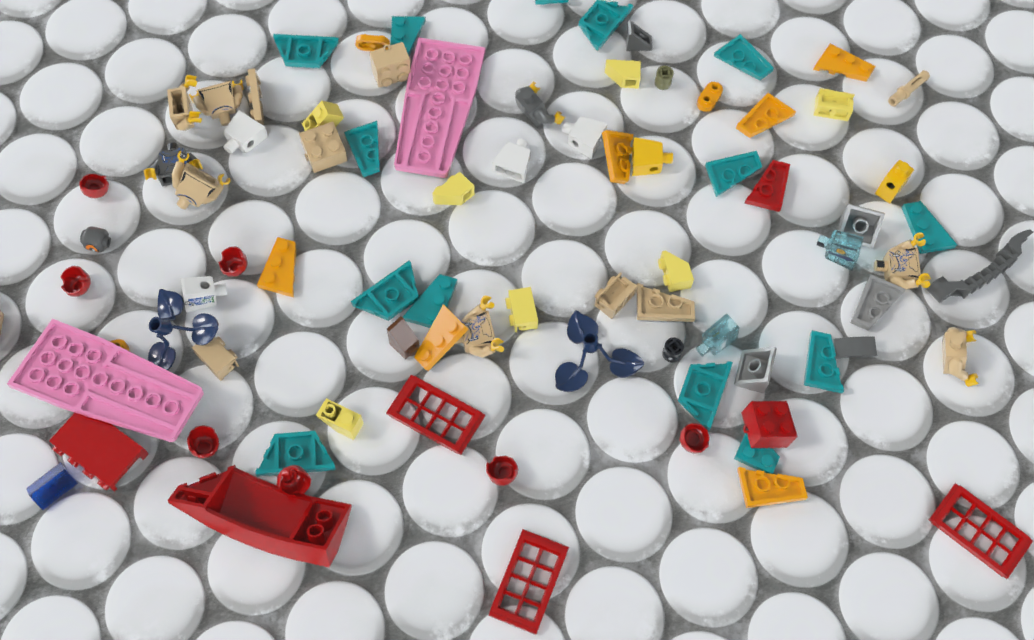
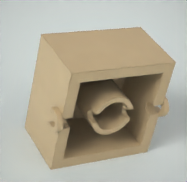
M403 42L391 46L385 44L383 48L370 52L372 73L378 88L387 87L399 81L404 82L408 79L411 72L410 58Z
M334 122L299 133L301 144L306 153L304 154L306 161H309L314 173L347 162L346 150Z

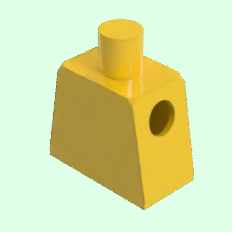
M634 137L632 145V176L661 173L663 163L672 164L673 153H663V144L661 142Z
M898 160L883 179L875 195L890 204L908 182L914 169L908 163ZM889 183L894 184V189L888 187Z

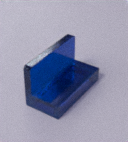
M60 462L26 489L32 500L44 510L78 483L66 470L62 462Z

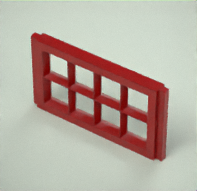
M410 375L386 412L391 418L459 455L463 454L485 418V414L413 375ZM417 386L427 391L421 403L409 398ZM431 394L442 399L435 412L424 406ZM407 401L418 407L411 419L400 414ZM446 402L457 407L450 420L439 414ZM422 409L433 415L426 427L415 422ZM461 410L472 415L465 428L454 423ZM436 418L448 423L441 435L429 430ZM451 426L463 431L456 443L444 438Z
M956 483L928 519L934 526L1005 579L1009 578L1033 543V540ZM961 496L972 504L965 515L953 508ZM976 508L987 515V518L980 527L968 519ZM950 511H953L962 518L954 530L943 522ZM991 519L1003 527L996 539L984 531ZM966 522L977 529L970 542L959 534V531ZM1007 531L1019 539L1012 550H1009L1000 543V540ZM981 534L993 542L986 553L974 546ZM997 545L1008 553V556L1001 565L989 557Z
M522 529L488 616L536 635L569 547ZM525 543L539 548L535 561L520 555ZM543 550L558 556L554 568L539 563ZM518 560L533 565L528 578L514 573ZM537 567L551 572L547 585L532 580ZM511 577L526 582L522 595L507 590ZM530 584L545 590L540 603L526 597ZM505 594L519 600L515 613L500 607ZM523 602L538 607L534 621L519 615Z

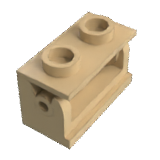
M621 272L616 277L612 276L604 289L601 288L595 295L594 306L611 319L635 296L638 285L632 283L626 277L621 278Z
M217 336L209 344L203 346L195 344L192 349L199 359L221 381L235 368L233 364L237 367L239 365L236 361L237 355L231 349L227 350L224 347L226 345L224 341Z

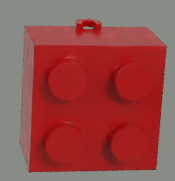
M751 401L741 412L745 424L743 431L748 435L751 448H787L798 437L787 401Z

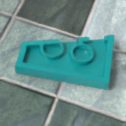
M392 16L390 46L403 42L410 57L414 43L426 22V17Z
M741 34L714 52V57L759 81L774 70V67Z
M753 151L706 162L705 167L717 197L762 168L758 152Z
M439 274L403 316L404 320L431 328L443 304L448 308L458 283L457 279Z
M811 331L803 385L842 394L844 387L840 381V370L837 368L836 353L831 334Z

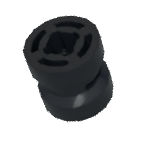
M675 337L669 338L665 342L662 351L664 360L670 363L677 362L684 349L683 342Z

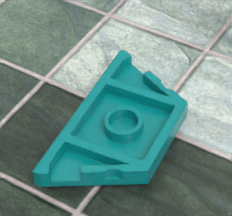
M596 0L579 20L578 26L593 47L599 51L633 10V4L628 3V6L618 5V2Z
M273 34L276 46L287 67L320 68L339 45V37Z
M407 261L351 301L352 306L389 321L416 302L419 296L411 261Z
M731 361L726 362V364H690L678 398V402L709 431L733 364Z
M316 431L274 434L270 447L266 450L263 456L264 459L260 467L256 469L255 474L257 477L278 475L283 468L291 465L301 466L307 472L336 470V467Z

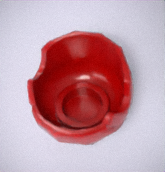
M88 174L79 181V186L85 196L98 199L108 192L109 181H107L104 175Z
M236 246L228 247L221 252L222 260L218 263L224 275L236 277L245 271L248 261L245 253Z
M79 266L66 268L60 276L63 281L61 288L71 297L85 294L91 284L89 274Z
M691 423L682 429L679 440L681 446L687 452L693 454L701 453L708 448L709 434L704 426Z
M205 425L197 426L190 431L187 438L188 449L197 458H209L218 451L219 438L212 427Z
M506 455L495 456L490 463L486 464V473L493 483L498 486H505L513 482L517 477L518 466L511 457Z
M298 465L283 468L277 476L279 490L289 496H293L295 493L304 494L311 485L309 474Z

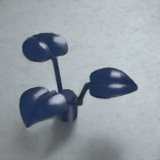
M159 289V317H153L150 320L149 330L157 333L156 337L160 338L163 342H157L152 345L149 350L148 361L169 370L174 364L176 351L174 348L169 347V342L164 337L165 335L170 334L173 329L193 331L192 341L197 345L203 346L213 340L218 331L219 323L214 316L201 313L193 318V328L171 324L170 321L175 320V316L182 312L184 300L177 292Z
M575 310L568 322L567 336L575 344L583 342V353L579 366L573 362H566L557 368L555 373L556 388L564 392L581 389L588 380V373L582 370L586 353H594L598 349L611 362L610 371L620 378H626L635 374L644 366V361L636 353L623 348L614 350L612 358H610L603 349L602 344L598 343V324L592 318Z

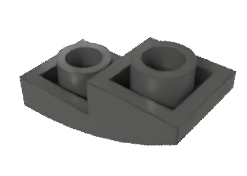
M875 336L834 339L837 359L877 356Z

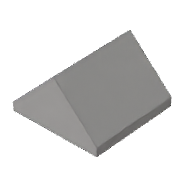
M848 203L840 219L837 239L841 240L842 235L847 236L844 237L847 242L849 237V242L873 248L885 213Z
M767 347L742 350L734 385L764 393L770 382L777 348Z

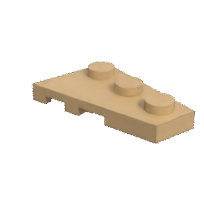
M255 68L248 69L246 83L247 86H250L251 90L248 93L249 103L253 105V109L250 110L251 118L264 125L263 106L259 98H262L259 86L261 85L260 78Z
M637 283V320L694 322V301L673 294L667 295L661 293L658 289L653 288L652 290L643 287V284Z

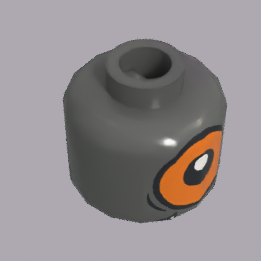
M90 226L82 231L80 242L86 250L103 252L110 246L111 237H109L107 230Z

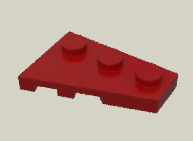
M773 160L750 195L746 198L744 204L780 212L790 164Z

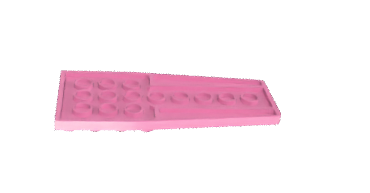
M418 38L411 64V72L407 80L394 161L397 171L441 178L448 176L477 91L485 56V47Z
M55 319L50 321L7 383L10 388L59 408L169 442L177 440L204 394L200 386L101 337Z

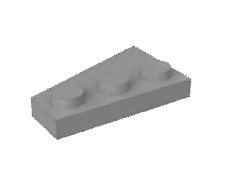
M870 274L850 323L869 330L906 289Z

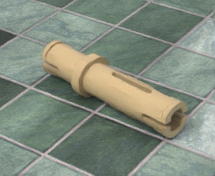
M923 70L906 85L900 86L897 92L888 99L889 104L895 107L903 99L909 98L914 90L930 78V74Z

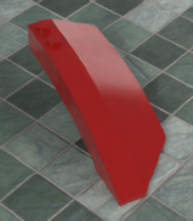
M236 465L227 467L228 470L216 475L214 472L200 477L199 481L187 485L186 482L178 485L167 500L169 504L207 527L236 541L274 555L325 567L331 566L338 553L352 509V504L295 493L293 496L282 493L277 485L236 468Z

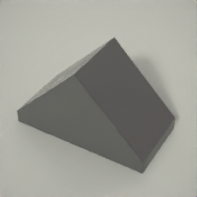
M630 20L627 24L625 36L626 51L653 50L652 36Z

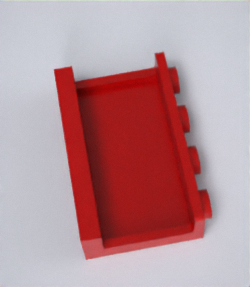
M74 413L49 440L54 446L52 450L61 457L65 454L69 457L67 461L75 468L81 466L84 469L82 473L91 480L93 477L99 480L97 484L106 491L110 488L115 492L117 490L115 487L116 483L140 457L144 460L149 455L141 445L112 424L78 413Z

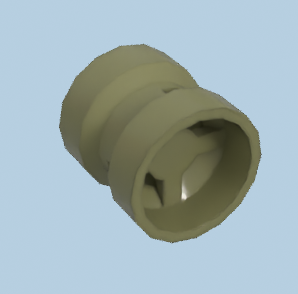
M660 66L657 69L654 84L658 89L667 90L670 88L674 75L671 67Z

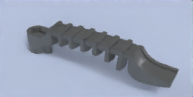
M1029 229L1013 236L1009 243L996 254V258L988 267L968 277L965 281L948 282L942 276L931 283L926 290L939 303L950 296H959L965 299L968 294H973L977 289L980 290L985 284H989L993 279H996L1001 273L1003 274L1022 254V243L1033 234V231Z

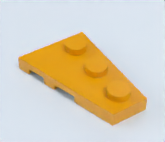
M830 43L813 70L829 71V74H844L847 78L867 82L876 66Z
M767 93L737 124L736 129L751 138L795 116L796 111L770 93Z
M605 130L602 132L610 182L625 184L629 181L631 165L629 155L632 153L630 145L634 134Z
M277 237L257 283L258 288L294 298L295 241Z
M443 304L414 358L424 369L429 371L469 329Z
M743 467L737 468L746 508L801 501L808 498L803 478L783 474H769L760 470H746Z

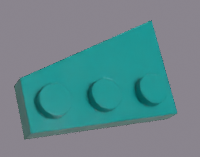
M377 121L345 131L344 136L362 176L366 177L380 172Z
M921 201L903 204L902 210L913 238L916 233L921 232L924 234L923 238L918 239V241L926 240L924 246L920 247L917 245L920 254L953 249L957 246L956 242Z

